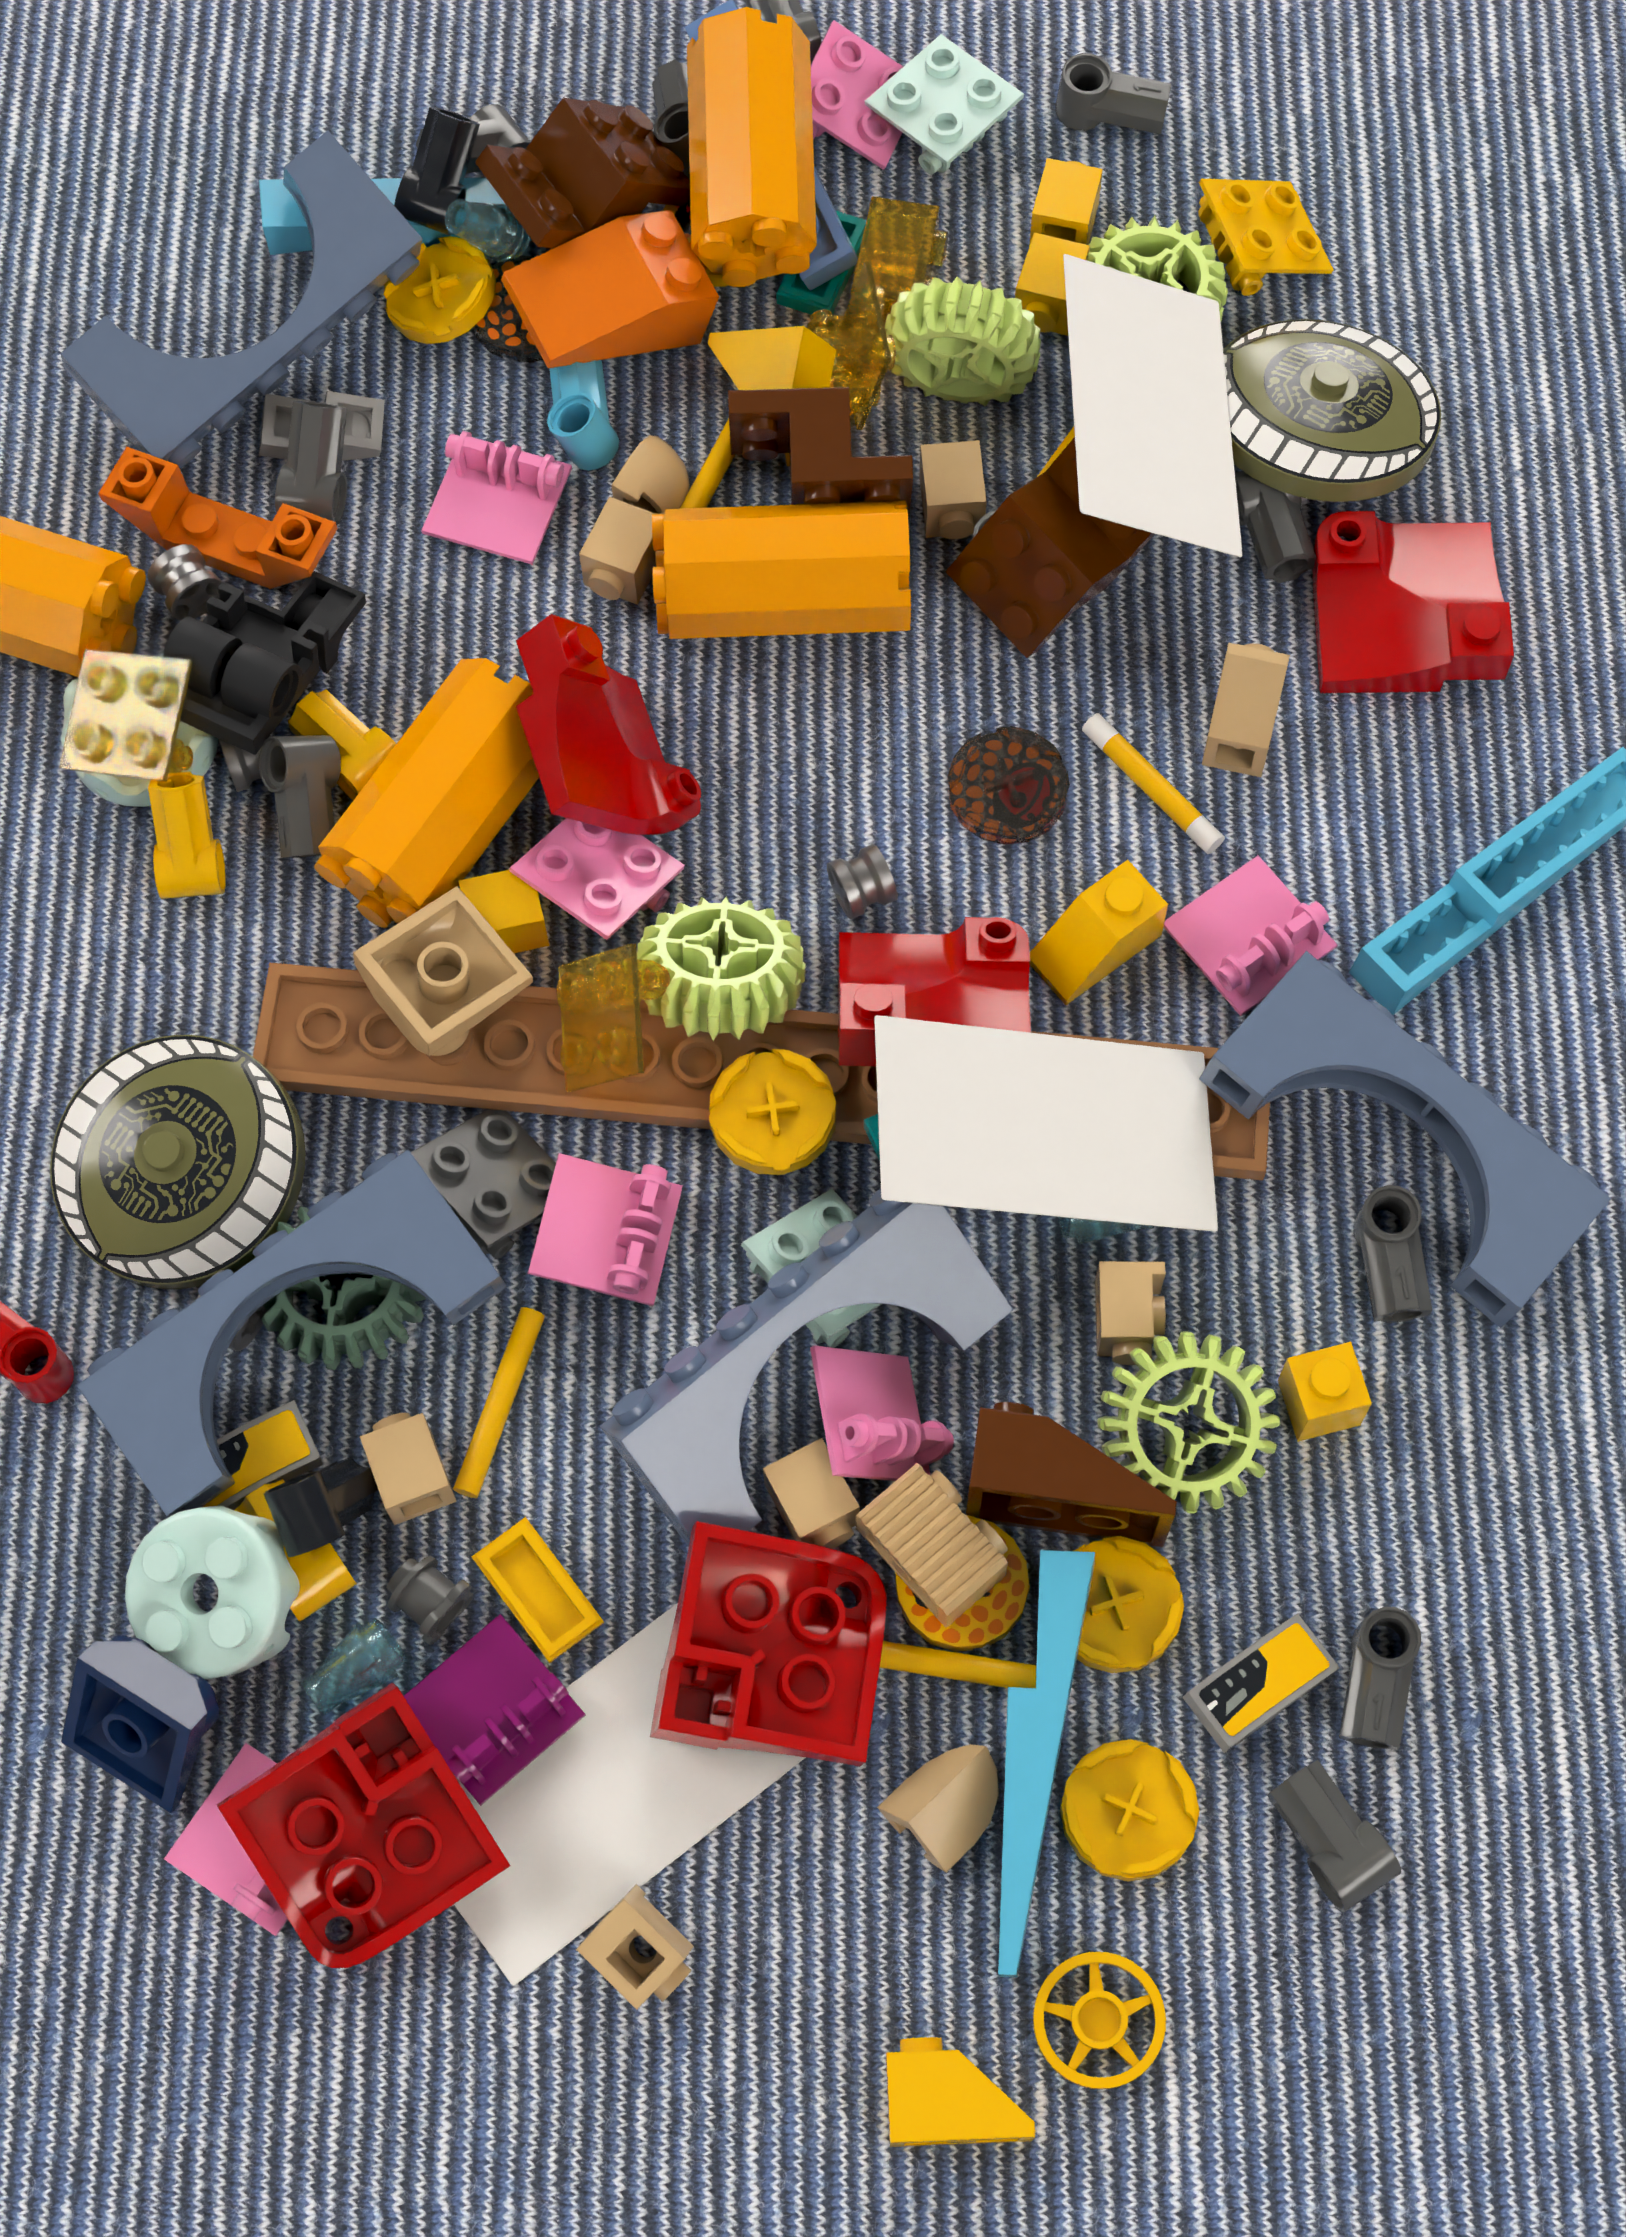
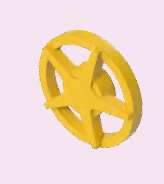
M1087 1952L1065 1960L1047 1976L1035 2001L1033 2025L1035 2038L1042 2055L1059 2075L1082 2087L1111 2089L1134 2081L1154 2062L1165 2037L1166 2013L1157 1986L1140 1966L1117 1954ZM1099 1964L1115 1966L1126 1971L1143 1986L1148 1995L1122 2002L1114 1994L1104 1991ZM1089 1965V1992L1080 1997L1075 2006L1047 2002L1053 1987L1064 1975L1078 1967ZM1152 2004L1155 2019L1154 2034L1148 2051L1139 2061L1123 2036L1127 2030L1128 2017ZM1044 2012L1071 2022L1073 2033L1079 2042L1068 2066L1059 2059L1048 2041L1044 2026ZM1112 2048L1132 2067L1124 2073L1111 2077H1091L1076 2071L1091 2049L1106 2050Z

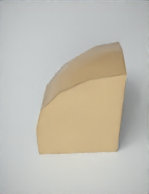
M649 435L638 444L612 483L613 498L655 514H664L665 509H679L690 490L689 475L684 462L671 445L658 436Z
M970 1744L955 1748L925 1763L899 1785L877 1808L899 1834L906 1828L910 1829L925 1849L924 1857L947 1873L976 1844L992 1820L999 1796L997 1768L987 1746Z

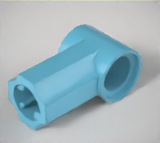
M602 361L575 362L572 365L549 368L553 406L547 419L550 432L578 468L589 471L603 467L614 458L619 447V438L609 423Z

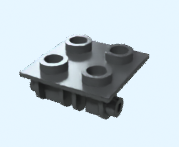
M487 1109L411 1152L485 1255L490 1253L494 1259L503 1257L514 1245V1241L509 1236L543 1216L556 1163L507 1111Z

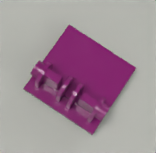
M501 1614L404 1695V1698L453 1774L480 1806L586 1716L569 1695L563 1684L552 1672H549Z

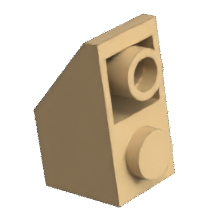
M1228 643L1202 765L1257 777L1262 776L1290 655L1274 652V650L1262 644L1239 645Z

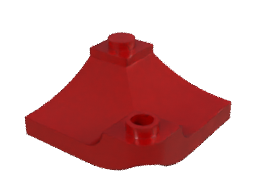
M1342 511L1331 514L1322 521L1314 543L1316 561L1313 568V600L1320 693L1440 692L1444 680H1505L1514 658L1509 602H1504L1499 584L1490 522L1386 523L1376 517L1375 511ZM1339 536L1354 539V541H1345L1341 539Z
M550 614L516 640L533 690V694L517 705L516 708L553 815L627 834L658 835L677 830L700 813L701 789L697 780L689 769L665 762L637 680L622 675L604 663L602 643L591 627Z
M965 917L963 924L957 930L948 934L839 932V1066H876L874 1022L876 1015L1031 1033L1029 1004L1030 951L1029 937L1026 931L1019 924L1002 917Z
M696 1521L691 1531L674 1624L664 1666L660 1673L650 1737L715 1750L718 1748L761 1751L862 1766L866 1763L886 1619L887 1596L884 1584L878 1573L861 1558L842 1551ZM845 1587L854 1593L856 1598L855 1607L845 1608L843 1601L836 1594L837 1588Z
M393 1682L335 1719L334 1723L306 1744L217 1804L221 1814L309 1953L319 1963L330 1968H348L372 1958L511 1866L441 1753L429 1738L398 1686ZM345 1917L351 1922L350 1933L344 1939L331 1940L326 1936L325 1928L332 1918Z

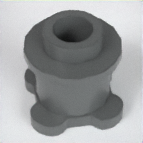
M431 1555L420 1562L413 1557L408 1559L398 1568L387 1584V1589L392 1593L388 1601V1608L393 1612L402 1610L420 1625L419 1631L423 1634L422 1639L429 1645H433L441 1638L450 1624L469 1606L474 1598V1594L470 1592L471 1585L465 1580L454 1584L436 1568L438 1560Z

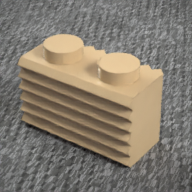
M916 1463L856 1515V1529L942 1625L947 1628L1006 1576L1008 1562L1003 1554L1008 1551V1548L999 1534L986 1521L981 1519L974 1525L967 1515L962 1513L958 1507V1504L962 1502L961 1495L941 1472L935 1470L931 1475H928L922 1466Z

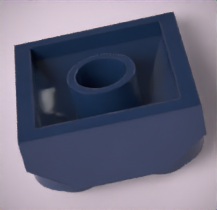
M118 1635L109 1641H94L77 1657L61 1742L166 1811L172 1813L181 1802L198 1752L201 1737L218 1720L219 1707L216 1695L211 1685L205 1679L196 1674H189L167 1660L144 1640Z

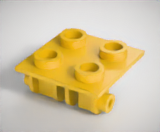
M1201 178L1199 184L1204 196L1199 201L1201 207L1198 211V216L1208 230L1214 249L1218 250L1217 256L1220 262L1227 264L1225 268L1234 290L1241 291L1244 296L1257 293L1263 287L1261 279L1266 273L1331 274L1334 271L1291 181Z

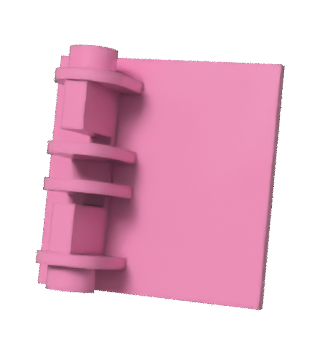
M835 20L831 22L811 63L813 140L815 137H819L824 132H827L884 170L902 132L867 107L865 100L903 66Z
M463 431L460 436L450 434L446 442L445 456L452 458L423 525L422 534L533 565L572 470V465L557 461L550 454L542 457L524 452L517 445H512L511 448L506 447L503 441L496 440L494 443L473 438L472 434L467 431Z
M565 818L510 867V872L601 937L608 940L639 910L644 911L650 908L654 912H658L665 905L670 895L669 891L664 889V887L684 869L685 865L642 835L617 832Z
M1259 855L1164 922V929L1240 1016L1259 1004L1306 951L1319 961L1338 946L1324 930L1323 925L1329 922V915L1325 908L1317 901L1310 905L1300 903Z
M559 1153L527 1274L654 1306L683 1185L668 1182L666 1180L668 1171L657 1165H643L641 1174Z
M815 1345L810 1347L832 1476L896 1481L916 1463L921 1465L924 1471L930 1475L929 1464L940 1460L944 1455L950 1453L953 1448L954 1438L945 1425L939 1421H927L923 1424L920 1422L908 1357Z
M245 1743L164 1860L277 1936L288 1919L217 1807L219 1802L277 1764Z

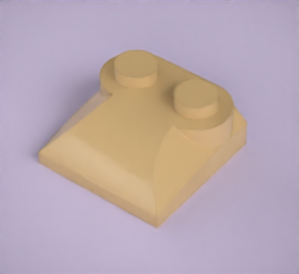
M458 886L353 952L354 964L373 998L413 1047L428 1056L446 1055L457 1050L465 1042L469 1029L533 983V976Z

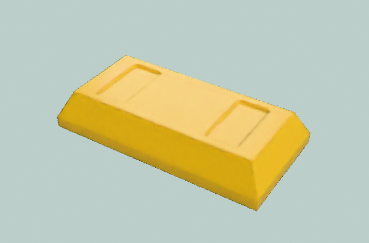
M526 1517L471 1556L549 1663L604 1623Z

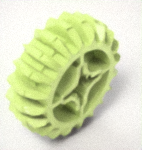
M1154 215L1148 226H1140L1131 217L1126 224L1125 231L1110 224L1104 234V239L1092 237L1089 244L1090 250L1087 254V261L1183 290V286L1177 282L1180 279L1191 293L1218 301L1220 322L1222 321L1223 306L1226 304L1228 288L1224 281L1226 274L1224 263L1216 261L1214 245L1200 246L1201 238L1198 230L1183 235L1181 234L1178 220L1169 228L1160 227Z
M957 276L953 283H945L941 279L934 277L929 286L923 283H914L911 291L900 292L898 300L892 305L891 313L887 315L883 331L885 334L883 342L885 348L884 358L891 363V372L893 374L904 376L905 386L923 389L925 397L935 395L947 401L954 400L965 404L968 402H979L983 406H986L991 399L1009 402L1012 394L1024 392L1026 383L1032 381L1033 373L1037 371L1040 358L1041 328L1034 324L1035 314L1029 310L1022 309V300L1018 298H1005L1003 288L994 290L982 287L981 280L975 285L963 283Z
M727 896L721 903H709L701 897L697 906L690 907L683 903H677L674 914L658 913L656 924L644 927L643 937L640 943H638V952L635 953L636 987L639 990L640 999L645 1000V1003L648 1005L649 1015L662 1016L666 1028L683 1025L688 1037L698 1031L708 1032L713 1041L719 1033H731L740 1040L743 1030L746 1029L763 1034L768 1022L783 1023L785 1012L796 1008L802 983L805 982L806 964L803 962V947L801 946L800 936L793 934L790 921L776 920L773 908L756 911L751 900L737 905L731 904Z
M1183 1331L1178 1338V1352L1174 1353L1167 1337L1157 1336L1154 1338V1349L1157 1359L1152 1361L1145 1351L1135 1348L1130 1352L1133 1362L1140 1369L1138 1373L1134 1376L1128 1370L1121 1367H1115L1112 1376L1117 1381L1127 1385L1123 1395L1120 1396L1112 1391L1102 1392L1101 1400L1103 1402L1119 1407L1118 1416L1098 1418V1428L1109 1432L1119 1431V1437L1103 1444L1102 1451L1108 1457H1117L1126 1453L1127 1457L1119 1464L1134 1474L1140 1472V1478L1154 1487L1159 1485L1158 1490L1175 1500L1178 1492H1180L1183 1510L1187 1513L1197 1512L1200 1492L1204 1493L1206 1501L1212 1508H1222L1224 1506V1497L1220 1487L1226 1484L1228 1489L1236 1496H1244L1247 1493V1488L1238 1475L1245 1470L1249 1474L1261 1478L1266 1472L1261 1464L1251 1460L1256 1449L1267 1454H1273L1276 1451V1443L1260 1437L1261 1428L1278 1427L1280 1425V1418L1274 1414L1259 1412L1260 1406L1271 1403L1276 1398L1275 1392L1271 1388L1251 1390L1250 1387L1260 1380L1264 1371L1259 1365L1252 1364L1237 1372L1245 1354V1351L1240 1347L1232 1346L1219 1359L1221 1350L1220 1337L1208 1335L1203 1341L1199 1353H1197V1343L1194 1334ZM1194 1367L1191 1379L1184 1381L1180 1393L1172 1400L1162 1402L1144 1398L1149 1389L1165 1375L1179 1369ZM1214 1373L1227 1384L1235 1398L1239 1414L1238 1427L1220 1421L1214 1413L1212 1403L1215 1390L1210 1388ZM1194 1405L1193 1414L1201 1418L1203 1423L1217 1428V1431L1211 1432L1200 1428L1196 1434L1189 1430L1190 1438L1183 1439L1184 1430L1174 1425L1175 1422L1159 1416V1413L1166 1412L1177 1416L1178 1412L1182 1411L1188 1414L1187 1406ZM1138 1417L1158 1424L1164 1432L1165 1447L1163 1454L1167 1458L1163 1472L1150 1462L1141 1447L1137 1431ZM1219 1443L1232 1446L1227 1455L1212 1468L1198 1474L1183 1476L1186 1465H1193L1195 1456L1205 1445Z

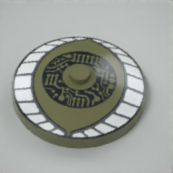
M1309 319L1286 320L1251 329L1238 336L1223 349L1234 464L1261 483L1276 490L1306 499L1331 502L1359 501L1382 496L1397 490L1415 478L1429 461L1441 424V408L1436 390L1428 376L1412 358L1381 337L1337 322Z
M171 1035L154 1038L123 1050L99 1066L83 1082L68 1103L59 1121L51 1151L50 1178L54 1203L66 1231L75 1244L94 1262L113 1274L132 1283L150 1288L167 1290L200 1287L220 1270L231 1269L235 1273L256 1258L253 1250L267 1237L278 1232V1222L287 1223L302 1188L306 1159L305 1138L297 1109L288 1092L264 1065L247 1052L224 1041L205 1036Z

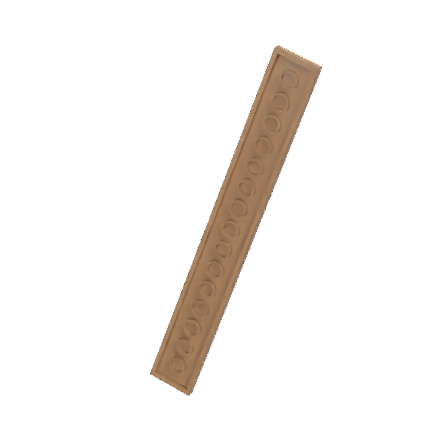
M269 962L253 1057L280 1081L286 1091L711 1130L709 1123L710 1093L720 1073L740 1056L755 1052V1055L763 1052L772 1053V1049H785L811 1059L828 1076L836 1100L835 1131L830 1141L871 1144L864 1130V1119L878 1114L876 1066H839L838 1014L790 1009L785 1012L783 1023L768 1022L763 1034L746 1029L743 1030L740 1040L731 1033H719L713 1041L708 1032L698 1031L688 1037L683 1025L666 1028L663 1017L649 1015L648 1005L645 1003V1000L640 999V996L527 986L507 1003L469 1029L465 1042L457 1050L446 1055L428 1056L413 1047L373 998L358 970ZM1031 1031V1033L1202 1052L1204 1054L1205 1068L1219 1049ZM1207 1086L1214 1176L1263 1181L1267 1168L1270 1102L1259 1109L1248 1120Z

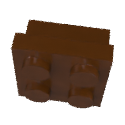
M563 97L526 149L487 145L475 161L476 165L537 247L555 248L621 216L641 214L649 203L684 207L690 200V180L683 172L685 169L683 162L674 152L661 145L652 132L653 123L649 117L631 105L622 107L603 104L597 100L584 101Z
M849 387L728 390L731 455H743V458L750 461H768L775 459L778 453H790L791 505L906 501L909 518L913 485L912 455L852 457Z
M1074 437L1044 473L1005 499L946 570V573L1026 658H1029L1047 642L1071 613L1105 590L1155 534L1080 512Z

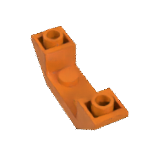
M127 446L98 493L103 502L164 549L169 550L182 544L193 545L203 555L206 562L205 565L269 589L311 577L338 529L334 521L282 503L274 519L269 521L189 492L177 464Z

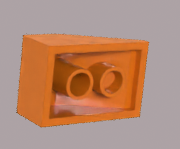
M672 210L621 216L505 271L501 279L547 368L572 365L575 362L586 363L594 360L598 361L700 344L720 297L700 260L691 250V244Z

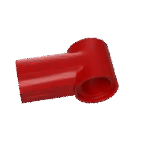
M0 1301V1375L13 1384L26 1399L34 1403L47 1404L58 1400L67 1393L73 1383L74 1369L72 1361L48 1332L32 1326ZM41 1356H48V1362L41 1371L30 1376L25 1375V1370L31 1361Z

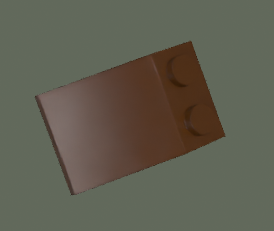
M999 1402L994 1404L993 1409L980 1407L966 1515L999 1525L1099 1539L1122 1536L1144 1542L1149 1546L1164 1547L1176 1515L1177 1501L1051 1418L1034 1415V1409L1027 1405L1014 1402Z

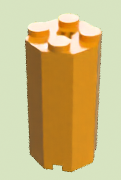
M744 7L705 18L698 27L697 41L692 37L687 45L691 250L711 272L722 274L723 282L732 287L750 286L756 280L783 273L799 274L805 272L810 267V254L817 246L810 41L791 16L777 14L776 24L762 21L761 10Z
M906 501L665 509L664 514H652L653 550L656 555V567H653L654 604H656L658 634H669V639L910 631V545Z
M0 516V652L88 681L104 674L112 659L120 656L131 657L135 649L137 629L133 626L136 603L141 598L145 587V571L133 567L126 555Z
M487 658L461 659L318 846L321 857L314 865L318 874L338 888H346L359 900V903L356 905L358 911L370 922L381 928H387L391 921L397 924L451 889L459 886L458 880H463L539 778L516 708L517 705L533 694L531 684L517 675H514L509 683L493 676L500 666Z

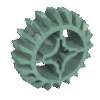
M300 1206L297 1213L301 1223L304 1224L310 1219L307 1215L309 1209ZM278 1222L277 1231L286 1230L290 1234L295 1230L288 1223ZM347 1273L331 1274L300 1282L272 1297L263 1304L267 1311L261 1320L267 1331H279L277 1342L283 1350L289 1351L299 1346L298 1356L306 1364L312 1363L322 1352L326 1368L334 1371L340 1364L342 1354H347L352 1366L361 1369L364 1365L363 1351L371 1348L379 1359L386 1360L388 1350L384 1341L390 1336L396 1342L407 1344L409 1335L402 1322L421 1323L424 1314L421 1307L415 1302L427 1298L417 1291L390 1279L351 1273L354 1280L344 1281L342 1290L338 1291L336 1296L331 1285H340L344 1275H347ZM293 1291L306 1292L309 1299L323 1301L322 1308L327 1316L326 1325L315 1323L295 1310ZM368 1305H379L371 1314L353 1323L355 1315L362 1308Z

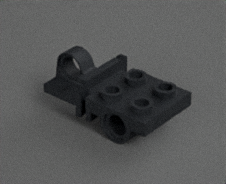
M313 571L311 577L304 581L283 610L280 611L244 595V591L222 582L218 587L219 599L211 596L206 602L208 615L202 622L192 617H186L171 632L163 653V671L146 691L149 707L256 755L263 746L264 741L270 737L320 671L319 667L327 674L337 662L342 636L366 604L365 593Z

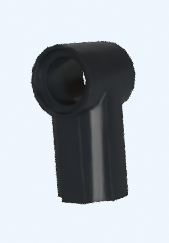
M429 107L413 166L410 165L405 171L394 206L406 220L449 236L454 232L466 199V186L462 184L480 123L453 111Z
M350 1457L338 1462L336 1461L321 1470L282 1483L263 1494L288 1557H294L322 1547L344 1536V1525L372 1509V1499L378 1491V1487L371 1468L357 1464Z

